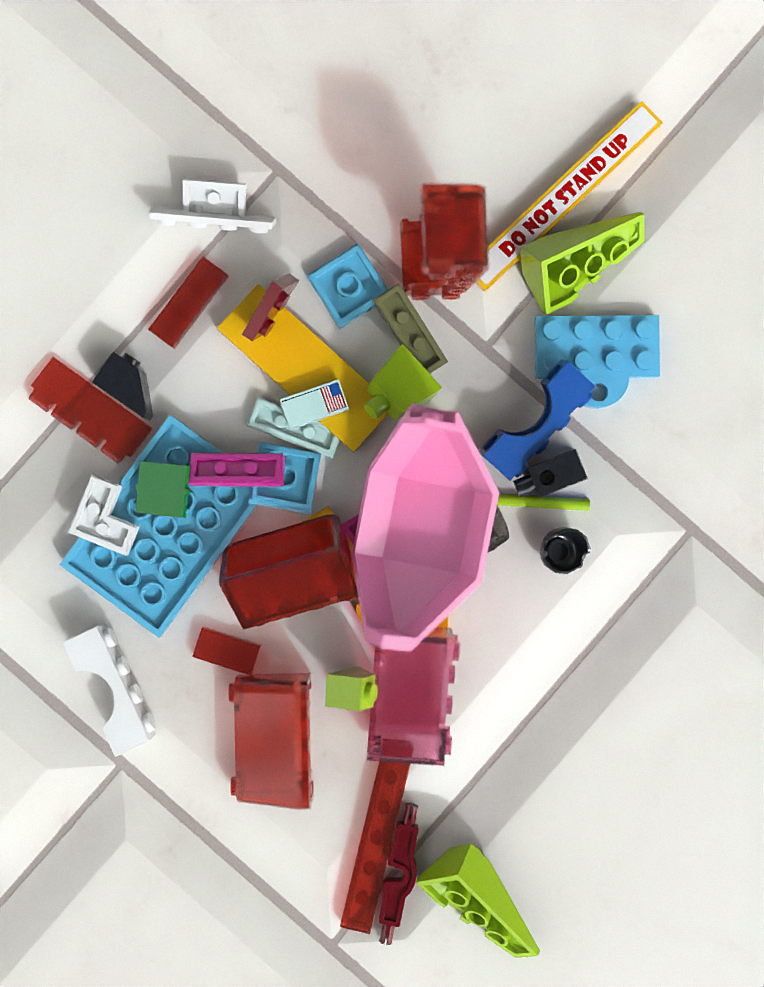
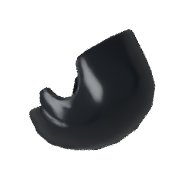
M560 527L551 530L543 538L540 547V559L544 566L552 572L559 574H569L581 568L586 555L591 551L587 536L573 528Z

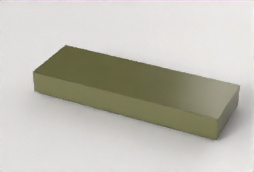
M399 283L372 300L399 344H403L430 374L448 363L445 355Z

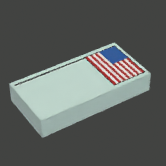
M339 379L280 399L290 430L349 410Z

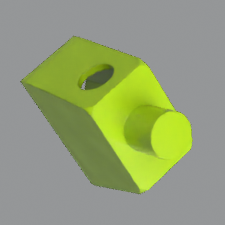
M402 344L366 388L373 398L364 405V409L372 419L376 420L386 412L396 421L405 415L411 404L422 406L432 400L442 387Z

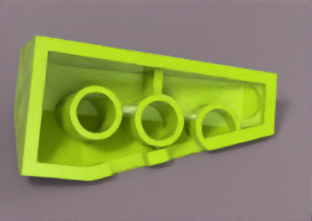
M636 212L546 235L520 247L522 274L542 313L547 315L572 303L579 297L577 292L589 282L592 284L597 282L601 278L599 273L611 263L618 264L643 243L644 213Z
M472 843L450 847L418 876L416 883L437 904L443 908L448 904L462 913L460 920L466 924L472 923L485 929V937L513 957L522 958L539 955L540 949L494 867L482 855L480 849Z

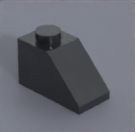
M112 352L92 383L142 418L150 421L153 417L146 373L138 368L141 362L126 352L123 356Z

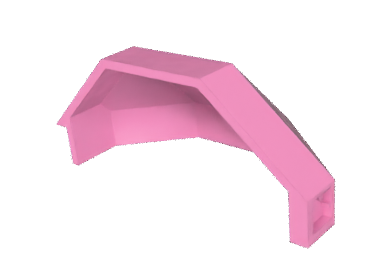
M411 404L368 468L351 556L365 639L380 648L411 651L482 583L499 492L458 411H441Z

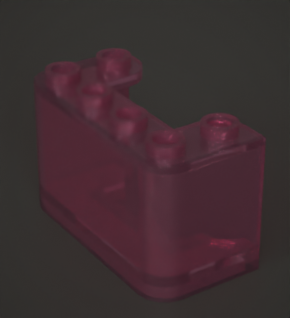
M435 627L411 651L386 649L375 645L373 674H375L378 694L374 707L370 708L367 760L444 766L445 755H451L452 750L450 726L445 725L446 714H452L453 696L448 695V684H454L455 665H452V662L459 661L460 653L458 635L453 634L452 628Z

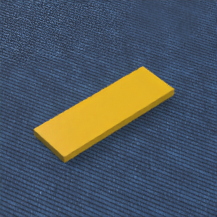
M257 284L217 327V330L290 396L339 379L349 410L318 421L354 453L388 414L384 412L375 420L366 413L364 405L373 398L366 389L369 383L285 307L273 319L275 324L266 337L261 336L252 342L243 336L242 333L266 293V290Z

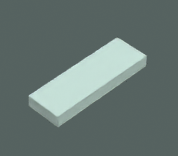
M257 397L247 426L332 459L340 442L319 421L290 430L282 406Z

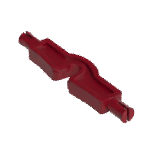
M411 803L405 804L403 821L397 822L395 837L388 856V865L402 870L404 875L402 877H386L383 881L382 904L379 914V923L383 924L379 939L381 944L385 943L387 932L386 945L392 944L394 928L399 927L401 924L405 898L411 893L416 882L417 865L414 851L419 831L418 825L415 824L419 807L416 804L412 806L411 815Z

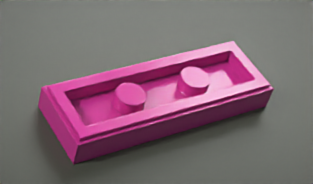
M191 453L190 486L283 487L286 457L284 453Z

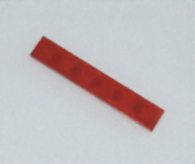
M387 743L382 745L340 921V927L366 934L371 932L413 756L412 749Z

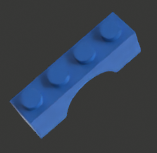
M561 359L540 382L545 394V406L541 417L533 426L520 432H508L498 429L478 451L510 481L514 476L517 478L525 472L529 465L527 462L535 453L538 455L543 452L549 445L550 441L548 439L556 430L561 431L570 422V414L577 407H583L592 397L590 392L596 386L569 361Z

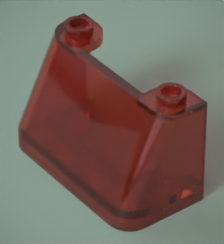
M311 673L239 674L236 676L235 682L229 684L228 696L229 702H234L235 776L231 777L230 791L231 796H236L237 802L296 810L311 809L314 797V780H311L310 744Z

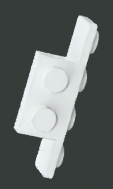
M185 178L183 179V209L154 207L149 211V219H157L158 224L176 225L177 221L188 222V226L194 228L207 227V224H216L222 230H237V226L249 227L250 232L266 233L268 229H273L276 224V217L246 214L247 183Z

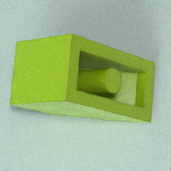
M352 667L327 674L326 707L362 711L374 707L378 694L375 674L361 667Z

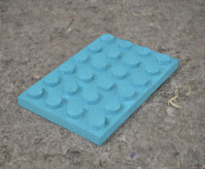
M169 415L119 483L123 487L111 515L140 526L129 555H123L79 537L59 564L158 638L163 636L258 506L249 503L251 487L190 486L189 484L188 489H190L191 493L187 497L186 518L136 513L137 490L135 485L138 484L140 461L190 466L191 453H223L172 415Z

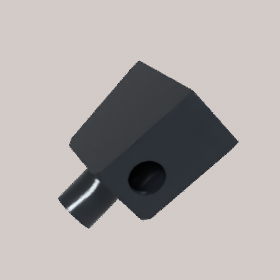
M572 449L528 467L530 474L513 482L520 498L536 491L539 497H543L586 480L588 477L576 449ZM549 470L552 471L554 480L543 483L540 479V474Z

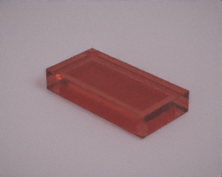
M203 626L192 657L251 676L261 645Z

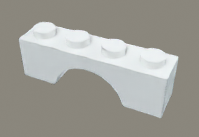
M104 623L62 642L75 671L96 673L104 678L112 689L114 710L102 730L114 756L116 757L150 741L156 735V723L150 712L146 713L142 704L143 694L139 686L132 683L128 674L130 673V666L124 656L120 657L115 646L118 642L113 630L107 628Z

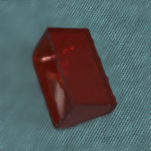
M334 514L324 515L234 542L222 554L219 586L243 630L262 626L265 623L279 619L290 618L307 611L318 610L342 601H350L358 597L350 547L340 518Z

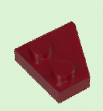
M289 273L272 281L242 335L252 342L261 336L266 337L275 324L273 319L285 307L290 294L300 280Z

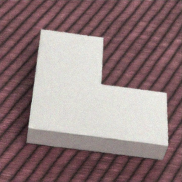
M91 474L68 533L123 555H129L140 526L111 515L123 486Z

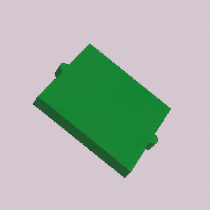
M140 461L138 484L135 485L137 490L136 513L186 518L187 497L191 493L190 489H188L190 466Z

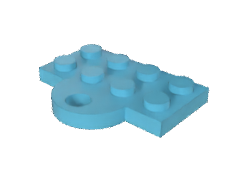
M659 315L536 316L535 379H543L563 359L569 361L594 385H600L605 390V397L602 401H595L591 398L584 405L585 407L600 409L614 404L626 392L629 378L660 377Z

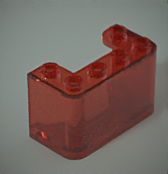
M422 184L419 188V200L422 203V214L419 215V221L402 219L400 222L402 288L407 296H411L412 300L430 299V295H442L443 300H456L460 298V294L467 292L489 270L486 187L479 184Z

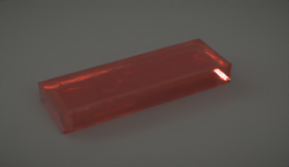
M202 256L148 330L175 349L228 279V274Z

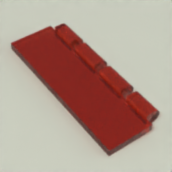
M54 357L51 358L31 384V387L34 388L28 398L31 402L45 412L50 411L54 404H56V407L51 412V416L70 430H73L81 422L76 430V434L95 448L105 439L106 442L100 451L117 464L126 455L131 458L153 429Z

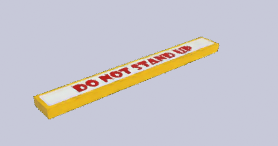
M641 101L464 269V272L485 293L521 259L520 247L549 233L644 143L663 122Z

